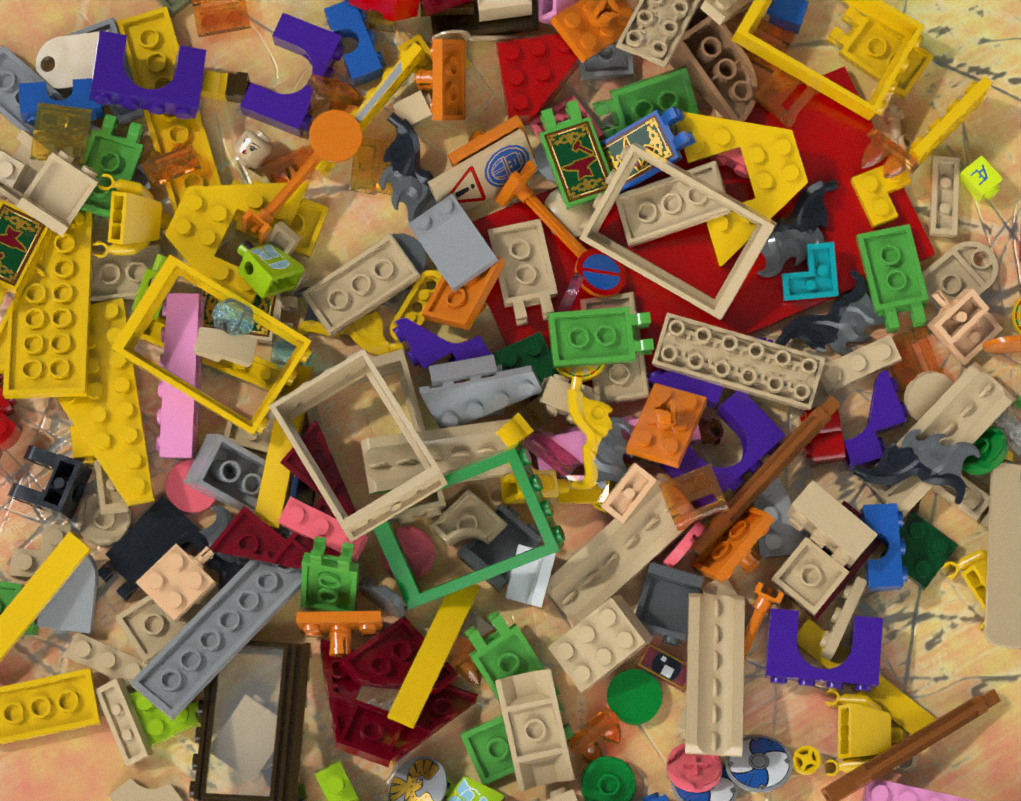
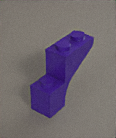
M399 318L393 322L396 328L392 330L400 343L405 341L410 351L407 352V356L414 367L419 365L421 369H424L449 353L451 355V358L448 359L449 362L491 355L480 335H475L469 340L460 343H451L407 318Z
M888 370L879 373L874 382L865 430L859 435L844 441L845 460L850 472L854 470L856 464L867 467L879 463L886 448L881 437L877 438V435L903 427L906 422L905 418L908 417L905 404L903 402L899 403L896 392L899 391L894 376L890 377Z

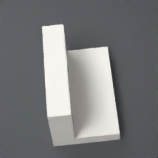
M518 544L516 555L533 548ZM553 553L512 569L504 598L542 608L556 554Z

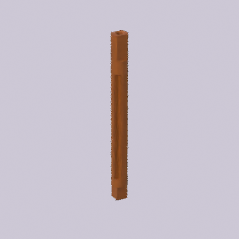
M831 395L820 407L817 406L709 521L710 525L692 543L690 548L700 556L720 534L723 536L832 419L830 416L842 404Z
M995 689L988 690L980 696H974L822 788L821 792L826 801H841L983 715L990 707L1001 701Z

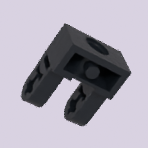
M29 445L23 458L31 463L53 470L46 489H42V492L17 483H12L7 496L29 506L72 520L92 469L79 460Z

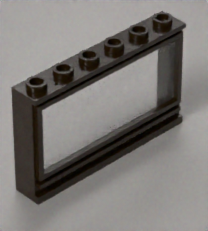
M249 641L203 689L205 690L204 700H199L198 717H202L201 727L197 726L195 732V743L199 744L198 754H193L192 770L196 771L195 781H190L189 798H193L194 801H297L298 789H300V762L303 759L302 740L303 735H305V708H307L308 704L307 685L308 681H310L311 643Z

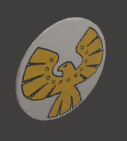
M419 756L406 761L399 767L391 779L388 789V801H442L447 788L445 769L436 759L428 756Z

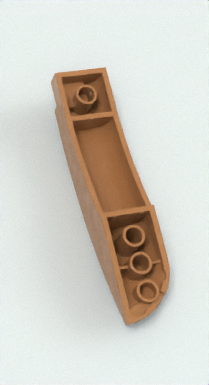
M640 0L625 1L634 12ZM701 0L669 63L674 69L682 66L687 67L693 89L725 119L744 122L755 104L757 79L754 67L742 47L731 40L733 35L725 23L719 25L700 9L704 3Z

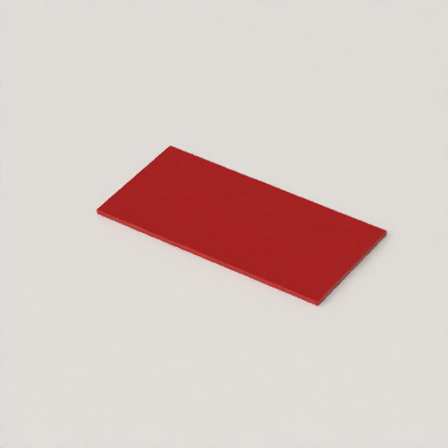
M845 66L822 75L859 97ZM805 83L754 104L751 113L744 122L792 130L808 183L771 220L776 221L779 218H790L799 196L811 185L821 180L822 182H827L835 179L837 182L838 190L827 192L823 197V203L828 214L827 228H818L822 232L824 243L834 242L839 296L783 301L781 274L808 272L807 255L798 267L795 266L797 259L791 257L784 263L783 269L778 275L765 278L757 274L758 271L764 270L766 267L765 257L760 252L726 314L719 320L624 265L627 279L625 286L619 294L634 292L637 314L650 312L651 324H649V328L640 329L641 340L653 339L654 344L652 354L644 355L647 378L650 373L655 371H666L652 365V361L667 312L748 336L851 292L855 286L854 279L849 275L851 270H856L866 281L856 241L857 234L910 224L919 262L935 256L936 253L904 188L888 194L898 214L897 219L873 229L850 181L855 176L891 162L871 119L870 121ZM682 149L680 153L683 158L674 164L687 171L712 161L708 157L688 163L685 151ZM718 165L726 194L740 202L756 198L749 177L742 178L729 166ZM660 171L655 175L649 177L648 179L644 180L643 182L637 184L636 186L630 188L629 190L667 178L671 175L667 174L664 171ZM556 186L535 196L544 204L549 194L558 187ZM520 201L477 219L472 223L491 249L488 229L541 218L526 203ZM616 201L598 231L714 299L745 245L741 247L720 267L706 222L634 247H629ZM541 219L558 292V297L551 298L554 312L581 310L580 299L594 298L595 296L582 289L576 280L574 269L578 260L577 256L558 236L551 232L550 228ZM580 236L575 237L585 247V249H596L593 246L587 244L586 242L580 240ZM497 278L486 299V303L506 347L541 332L551 352L548 320L543 321L540 304L525 307L528 324L517 326L513 306L506 308L504 306L499 279ZM592 380L582 382L583 385L593 388ZM538 394L529 397L530 401L532 402L537 398Z

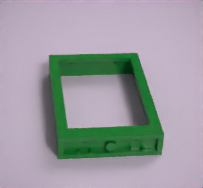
M520 442L444 472L443 475L448 484L441 489L510 463L545 544L422 592L389 519L373 530L408 609L546 557L562 549L565 534L560 525L556 526L553 519V506L548 499L545 500L541 491L543 489L542 481L538 474L533 473L530 466L532 464L531 456L526 448H522Z

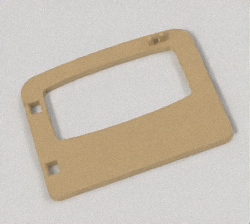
M1001 463L991 471L984 636L991 645L1021 649V465Z

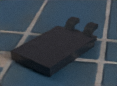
M162 495L105 554L110 561L98 570L99 577L108 583L118 572L127 581L116 592L127 602L140 588L136 581L165 555L184 533L189 531L199 532L201 530ZM188 542L180 548L186 552L193 544Z

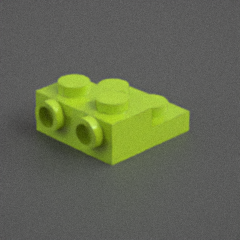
M138 691L129 694L151 747L201 725L198 718V703L196 700L190 702L172 721Z

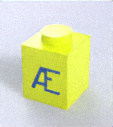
M982 155L959 175V182L978 203L984 198H987L989 201L1000 191L999 185L1003 180Z

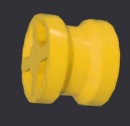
M809 745L798 748L792 755L793 769L801 775H810L815 772L821 763V755L818 750Z

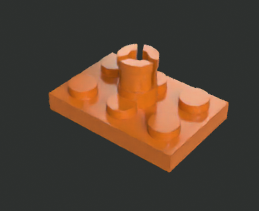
M580 0L554 16L550 22L581 63H584L619 40L633 11L625 0Z
M432 39L430 57L433 60V70L419 69L417 71L415 79L416 84H418L417 88L422 91L433 90V99L430 103L433 120H465V39Z
M515 115L488 132L481 130V133L479 130L474 131L470 135L467 144L447 155L452 168L518 129H521L525 134L532 155L535 158L521 119Z
M497 257L499 260L497 263L455 292L442 276L421 314L424 319L470 330L477 315L485 310L486 299L506 264L502 257Z
M655 383L626 446V454L679 468L705 409L707 398Z
M750 506L724 535L720 534L700 556L698 555L690 566L697 573L721 583L734 573L738 563L745 572L753 571L759 566L762 556L755 552L752 547L760 537H763L769 531L770 525L775 519L768 512Z
M381 611L296 612V624L300 633H305V637L318 638L322 637V633H329V656L345 657L352 652V633H361V636L374 637L377 635V632L384 630Z

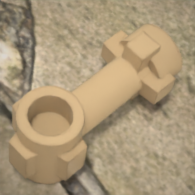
M891 106L885 109L886 116L884 121L886 124H890L892 140L885 144V148L889 156L900 157L911 149L912 141L908 135H902L901 122H903L904 111L899 106Z

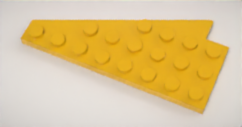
M79 210L63 236L50 228L48 229L0 324V374H4L3 396L5 399L87 396L94 214Z
M121 298L91 304L87 396L55 398L126 505L132 506L155 501L135 366L134 363L111 349L128 321L125 302Z

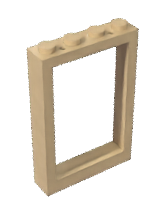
M637 142L631 144L630 147L626 145L618 158L622 161L617 171L612 169L605 181L609 185L604 194H598L592 207L596 208L591 218L586 216L579 230L583 233L579 239L721 320L777 222ZM639 158L757 224L715 299L598 232Z
M364 349L349 355L343 362L334 367L327 368L321 375L311 381L302 383L299 388L287 395L280 396L274 403L269 405L350 542H353L448 484L440 468ZM367 376L422 463L425 471L348 516L290 420L362 377Z
M403 349L371 357V361L382 377L398 373L412 426L416 432L424 431V423ZM325 370L315 372L313 379L321 375ZM364 376L349 386L364 383L370 380L367 376ZM315 405L306 411L311 426L316 420L324 435L318 408ZM442 489L431 494L433 501L407 508L390 519L391 523L399 522L400 525H407L415 522V518L426 515V518H432L441 515L442 510L446 509Z

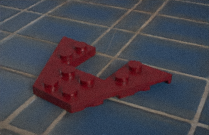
M315 420L302 435L301 439L346 514L350 516L357 511L320 425ZM292 447L280 463L321 496V499L313 508L336 519L294 447ZM244 506L209 549L217 553L302 570L304 553H311L314 547V540L294 531L286 540ZM325 548L324 554L336 557L341 556L330 548Z
M324 639L320 641L319 649L335 749L389 768L477 701L478 694L449 685L438 694L429 695L414 729L387 718L389 711L356 700L362 686L357 685L340 666V661L344 657L329 656L330 642Z

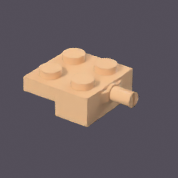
M973 288L964 289L952 300H949L941 289L932 294V297L942 308L927 326L960 365H966L983 349L984 342L993 339L1003 330L988 312L990 308Z
M175 544L136 583L176 623L194 604H200L217 587L215 581L205 572L202 566L214 553L206 546L194 558L186 554Z

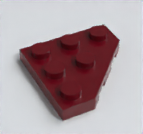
M404 616L341 659L340 666L357 685L400 690L425 638ZM447 661L430 694H438L457 680L459 674Z

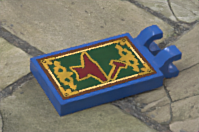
M671 107L663 114L660 110H655L602 141L600 145L610 172L612 169L617 171L622 161L618 158L626 145L630 147L635 142L673 164L681 160L683 157L680 150L696 143L692 132L682 131L674 137L670 128L671 125L685 119L682 110L679 108L676 110L675 107ZM639 158L619 194L624 193L662 170Z

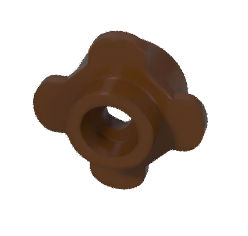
M700 418L698 426L701 441L704 444H720L724 433L721 423L715 418L707 421L704 418Z

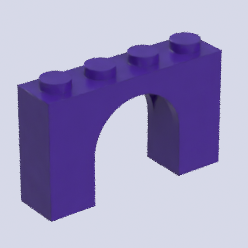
M282 13L272 35L274 45L306 58L313 68L311 78L301 90L291 94L276 93L250 83L240 108L245 116L301 137L304 130L308 131L313 121L311 114L315 107L318 108L324 96L322 90L325 83L330 84L334 75V69L332 68L336 60H341L345 46H343L341 35Z
M100 30L96 44L89 100H94L101 105H121L128 110L138 108L148 110L156 115L166 113L175 115L179 119H195L200 104L206 50L180 45L176 55L173 80L168 85L159 89H145L134 84L125 73L123 59L127 35Z
M736 391L721 404L716 413L737 435L741 442L742 458L740 462L726 468L714 467L703 461L688 446L679 468L658 463L703 512L709 506L713 509L716 508L725 499L723 494L729 489L734 492L745 481L742 477L748 472L753 475L763 464L761 460L767 455L771 456L786 436L744 392Z
M770 609L764 678L770 679V683L786 685L787 680L798 681V686L815 687V683H824L826 688L842 690L843 685L855 686L854 691L871 692V688H876L879 685L883 618L854 616L852 619L850 652L846 661L835 668L820 669L807 663L799 653L797 647L799 611Z

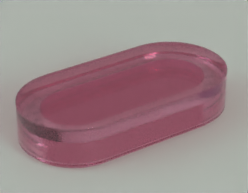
M574 272L557 312H567L570 310L583 282V275Z

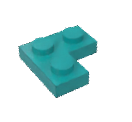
M834 242L806 244L808 272L781 274L783 301L839 296Z

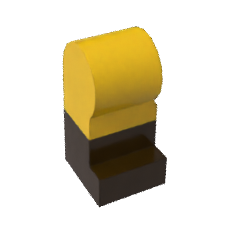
M204 71L201 96L208 99L242 103L251 82L249 75L244 72L231 74Z
M535 398L503 425L496 434L509 447L522 442L545 425L552 416Z

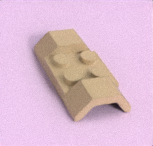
M551 668L495 680L519 792L536 786L575 780Z

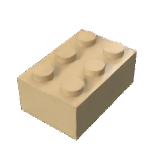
M813 480L791 504L786 513V516L789 518L788 523L798 531L804 530L811 536L809 540L821 549L824 547L832 554L830 557L843 567L847 566L849 569L878 535Z
M617 595L603 603L549 646L548 649L582 693L594 687L654 639L623 597Z

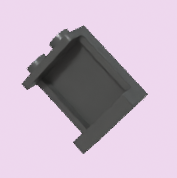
M500 504L495 513L506 522L507 526L489 544L479 539H471L466 546L463 545L457 552V557L473 571L482 569L515 556L518 544L531 548L540 546L542 538L538 528L531 523L524 524L518 519L521 515L510 505L505 508ZM511 570L485 581L500 593L509 581Z
M650 562L635 615L651 636L663 638V643L678 647L679 643L685 644L688 634V594L700 592L704 577Z

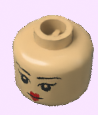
M246 130L232 147L235 153L233 158L248 170L251 167L258 169L272 154V148L268 144L271 139L261 130H258L256 133Z

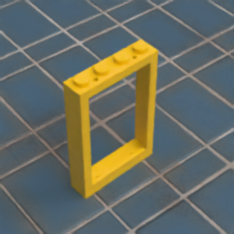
M754 0L731 40L869 121L875 113L880 115L888 102L884 100L887 92L893 93L900 81L896 78L900 70L903 72L906 70L912 60L908 56L912 48L917 50L924 38L920 33L925 25L882 0H840L904 37L867 102L755 37L753 33L772 0Z
M169 255L111 347L117 354L253 437L257 432L263 433L270 421L266 418L271 410L269 405L274 403L280 396H283L281 392L286 385L292 386L299 374L295 369L300 362L305 364L313 352V349L310 348L311 340L172 255ZM179 276L296 347L251 421L133 350Z

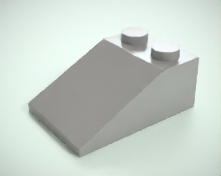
M452 193L408 223L454 292L499 261Z
M207 434L183 483L238 511L246 506L255 514L266 460L221 434Z

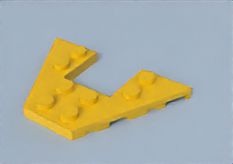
M682 112L685 119L676 123L679 133L682 131L692 132L696 143L684 148L688 163L741 148L756 197L742 203L770 219L808 183L792 130ZM734 211L706 222L720 267L747 243L757 224Z
M303 182L273 216L274 220L270 223V226L275 227L277 223L283 221L290 227L309 187L308 182ZM287 183L188 186L165 232V237L177 249L190 267L253 304L257 293L239 274V267L217 258L216 255L237 211L245 214L250 209L255 214H258L262 208L265 209ZM217 299L218 303L225 309L238 328H241L246 316Z

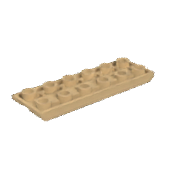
M640 0L616 47L666 68L701 0Z
M667 312L652 365L802 410H811L825 358Z
M974 362L907 433L912 430L921 429V433L916 436L918 441L925 440L934 434H945V437L939 440L940 444L944 446L953 445L958 442L974 444L1016 398L978 363ZM904 435V436L901 438V440L896 444V445H897L896 447H897L898 449L901 448V444H902V441H903L905 435ZM911 476L891 486L868 484L887 503H897V509L902 511L903 517L934 486L933 484L922 483L921 479L917 476Z
M511 419L417 431V434L441 472L444 473L507 448L496 432ZM403 433L361 440L369 495L388 493L425 471V468ZM524 439L520 443L523 449L526 448L528 450L527 441ZM506 463L461 482L503 477L512 473L513 470Z
M663 475L653 484L623 524L617 519L611 521L549 578L546 592L574 624L577 625L613 597L697 521L701 515L667 477Z
M688 594L685 754L742 757L744 596Z

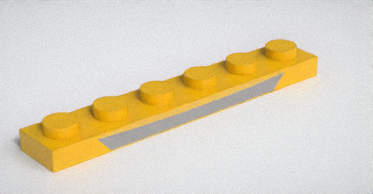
M415 42L410 47L407 46L402 50L398 57L399 61L395 66L389 67L383 73L380 84L376 88H371L364 98L365 102L360 108L356 107L350 113L359 122L362 132L426 57L423 48ZM322 160L315 170L325 178L336 163Z
M159 316L157 319L152 318L140 340L164 349V343L161 342V329L165 327V319ZM255 355L252 365L248 368L225 359L216 362L202 357L203 366L269 392L284 368Z

